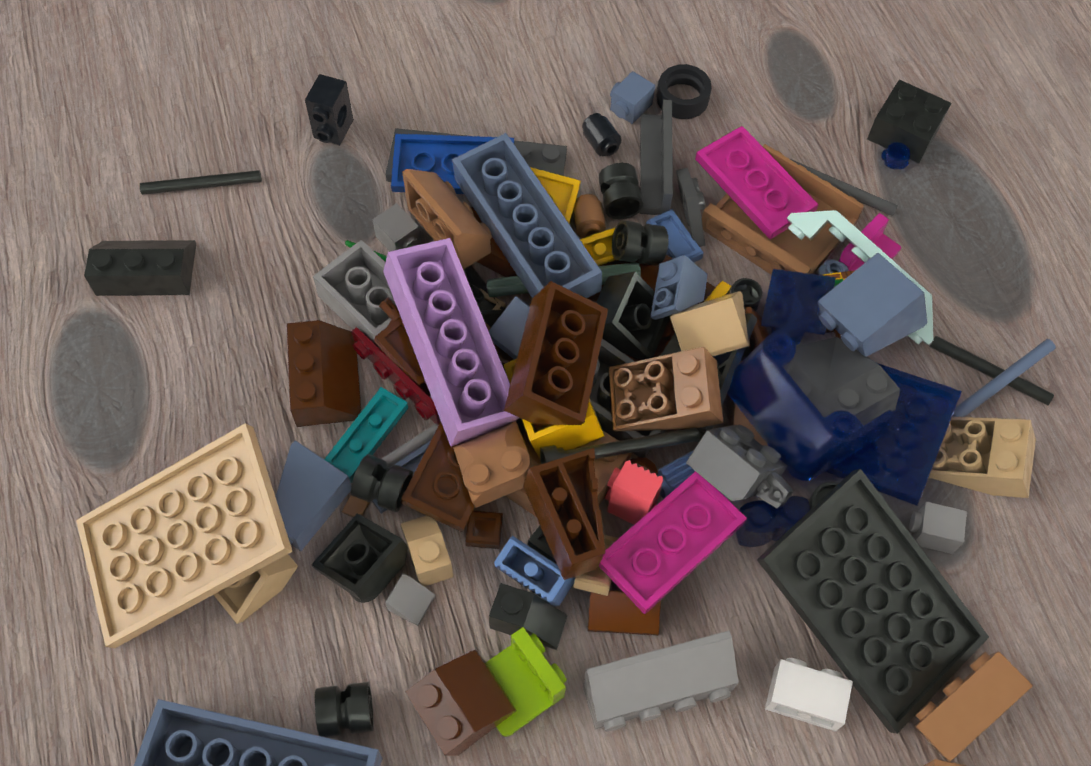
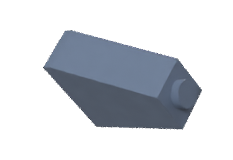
M296 440L290 446L276 493V500L290 544L299 551H302L349 494L351 483L348 475Z

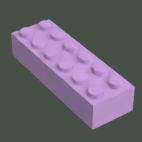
M451 238L388 252L383 272L450 446L467 442L514 421L517 422L519 417L504 411L510 383Z

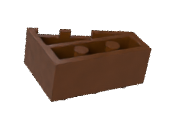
M594 448L529 468L523 485L564 580L597 569L606 553L602 515L598 504L597 491L599 488L598 479L595 476Z

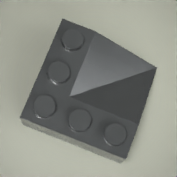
M838 337L786 348L757 365V386L812 456L896 409L900 388L879 364L868 357H864L857 350L851 351Z

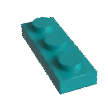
M380 387L324 460L348 475L350 483H352L362 459L367 454L373 456L409 409L408 402Z

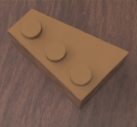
M986 651L970 664L973 671L965 679L962 680L958 676L942 690L946 696L937 705L930 701L915 715L920 721L914 727L947 762H951L1033 687L999 651L990 655Z

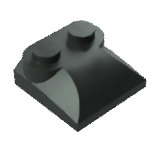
M357 513L312 563V567L349 592L357 602L366 603L375 599L404 566L407 559L406 552L408 546L402 538Z

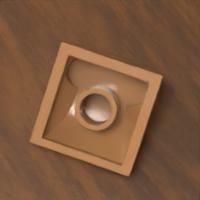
M516 421L453 447L463 475L464 485L468 489L472 503L476 508L524 488L523 485L529 468L534 467Z

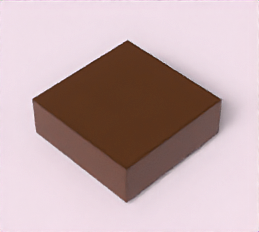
M472 511L467 523L465 545L467 547L500 549L503 513Z

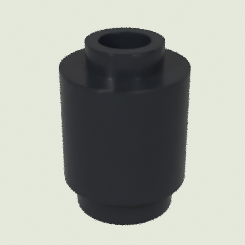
M600 113L588 116L582 124L583 135L599 156H611L616 153L622 138L608 118Z

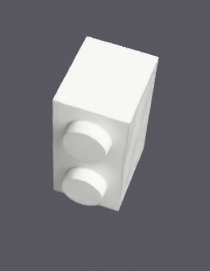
M781 659L773 671L765 710L837 731L845 724L853 681L844 679L843 674L835 670L822 669L818 671L807 667V663L799 659Z

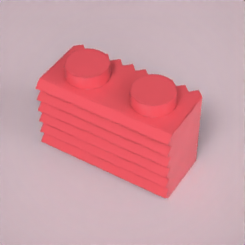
M630 460L624 463L622 469L616 467L607 484L609 486L605 499L609 501L607 512L635 525L657 505L663 477H657L656 473H650L649 469L644 471L643 466L638 467L637 463L631 464Z

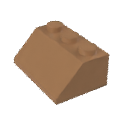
M406 169L402 172L408 210L434 241L451 238L463 269L491 253L490 239L492 235L485 223H479L476 220L470 206L465 201L461 202L457 198L454 188L448 181L444 182L434 172Z

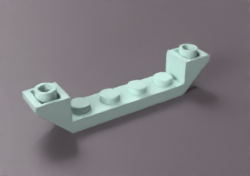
M837 210L791 213L787 217L791 223L788 229L800 240L806 236L811 241L829 223L831 227L828 231L839 241L843 242L847 239L855 247L851 251L864 263L876 253H880L924 291L927 324L923 328L909 334L908 337L918 345L922 341L927 345L933 341L932 295Z

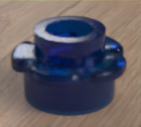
M892 143L887 149L883 150L881 158L890 169H904L909 164L910 150L902 143Z

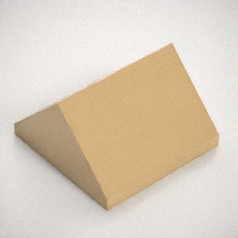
M741 291L696 304L670 316L681 351L705 347L712 356L749 346L743 294Z

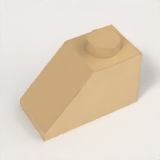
M423 516L401 523L418 582L425 587L453 578L452 564L437 521L428 516Z

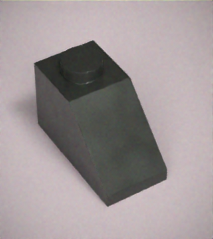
M500 583L489 614L490 629L509 635L524 627L529 636L533 633L536 634L543 646L557 650L568 615L534 593Z

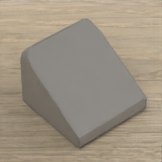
M403 573L386 600L387 610L418 626L436 595Z

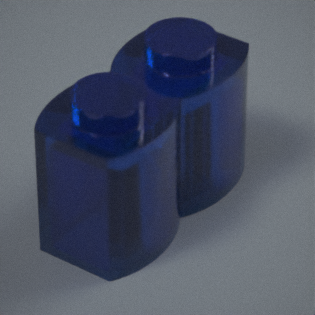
M790 496L785 505L780 508H775L764 500L744 504L740 507L739 511L747 520L736 531L739 545L758 547L769 543L771 540H779L810 511L808 499L800 496Z

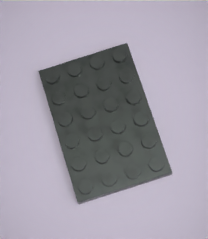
M861 469L853 470L757 559L846 677L853 681V686L891 733L898 734L989 638Z

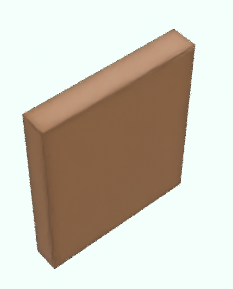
M351 495L341 512L350 517H354L357 513L363 516L370 502Z

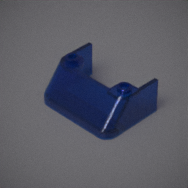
M809 313L767 336L737 366L727 392L768 446L780 454V460L788 465L786 469L789 473L802 481L814 479L877 439L894 416L893 412L888 410L864 426L855 415L848 411H835L827 417H823L783 368L795 356L796 345L801 342L812 319Z

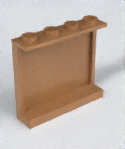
M766 144L762 146L819 204L816 211L837 210L852 225L855 226L864 208L863 204L854 197L848 196L835 188L828 181L814 175L805 167L785 157L781 152L772 149ZM728 194L716 206L710 203L704 209L702 215V225L705 232L795 291H798L802 278L813 276L841 243L828 231L831 227L829 223L811 241L806 236L800 240L789 229L770 240Z

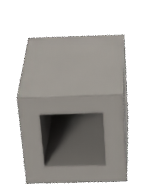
M397 203L372 219L376 238L389 251L421 244L419 225Z
M926 501L918 512L914 511L912 513L909 531L914 532L913 538L919 546L953 554L964 543L967 511Z

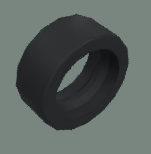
M678 64L669 67L661 74L658 81L657 104L662 110L663 100H672V117L677 119H692L700 116L706 110L710 100L711 80L703 70L692 65ZM677 84H685L695 88L700 95L693 99H680L670 94L667 89Z

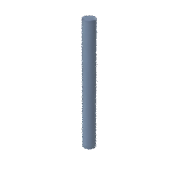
M1050 339L1043 341L951 410L949 416H967L1056 349L1053 341Z

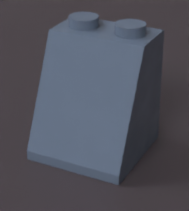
M876 253L818 300L821 313L819 319L823 325L830 331L835 329L842 335L841 340L851 351L857 349L864 357L908 336L927 324L924 291L880 253Z

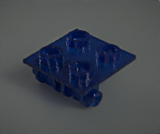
M773 269L761 326L770 327L772 329L771 333L776 336H783L787 330L825 335L826 327L819 319L821 313L818 300L834 288L836 277Z

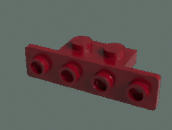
M357 327L351 332L355 343L352 346L356 353L363 360L368 358L382 379L389 378L394 383L393 386L396 392L404 400L409 398L415 404L416 411L424 420L427 421L430 418L438 426L441 420L433 400L429 397L431 394L426 382L420 387L417 386Z

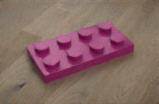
M743 126L696 152L695 160L770 240L788 229L791 223L787 217L791 213L816 212L819 204Z
M695 471L605 550L606 553L599 567L646 614L741 528L747 518L722 493Z

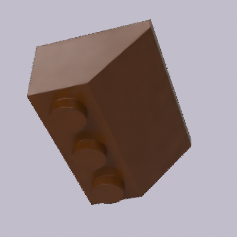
M320 320L287 323L290 411L296 427L355 421L362 412L358 355L352 346L355 341L351 331Z

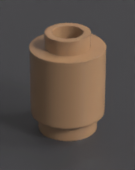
M593 194L579 196L576 199L573 210L577 235L585 238L606 231L603 205L598 197Z

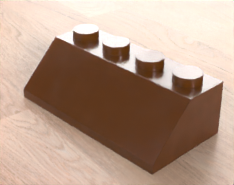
M552 281L537 293L531 301L504 411L533 424L582 425L585 422L608 309Z

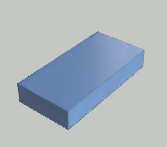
M673 209L647 220L646 224L664 226L667 229L668 250L666 254L674 259L685 255L693 263L703 258L704 252L696 241L693 240L691 234Z

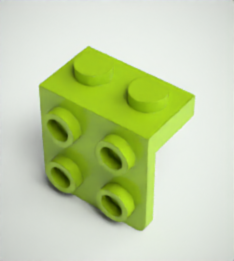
M524 627L511 635V645L485 662L517 710L496 726L503 737L511 736L565 697L566 686L564 683L567 682L564 673L556 663L552 665L548 663L543 656L546 650L542 642L534 633L529 636Z

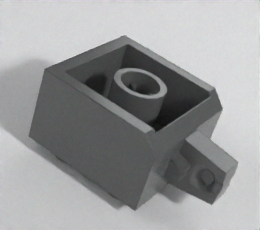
M742 425L707 430L686 462L687 465L731 501L757 496L775 508H780L785 505L794 491L781 477L788 465L780 460V454L769 446L761 445L754 439L753 432Z

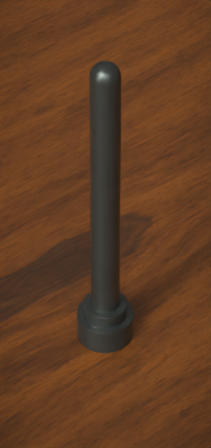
M690 428L564 450L562 447L557 448L553 445L540 448L541 464L592 448L595 451V459L695 442L699 440L701 434L698 429Z

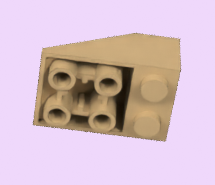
M928 416L918 474L993 496L1028 498L1036 442L1031 420Z

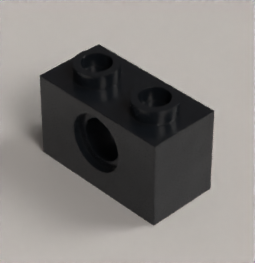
M319 74L305 98L313 137L321 142L340 146L354 120L347 82Z

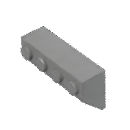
M730 630L586 669L583 690L594 728L604 727L605 732L614 731L625 727L627 720L639 717L641 722H646L660 717L663 710L675 708L676 712H682L697 706L695 701L709 698L710 702L713 703L731 697L730 692L735 689L739 682Z

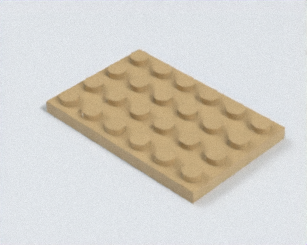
M246 423L76 520L105 647L109 648L119 647L292 552L254 427Z

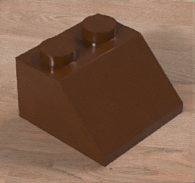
M477 650L470 651L434 669L405 691L445 756H459L517 711Z

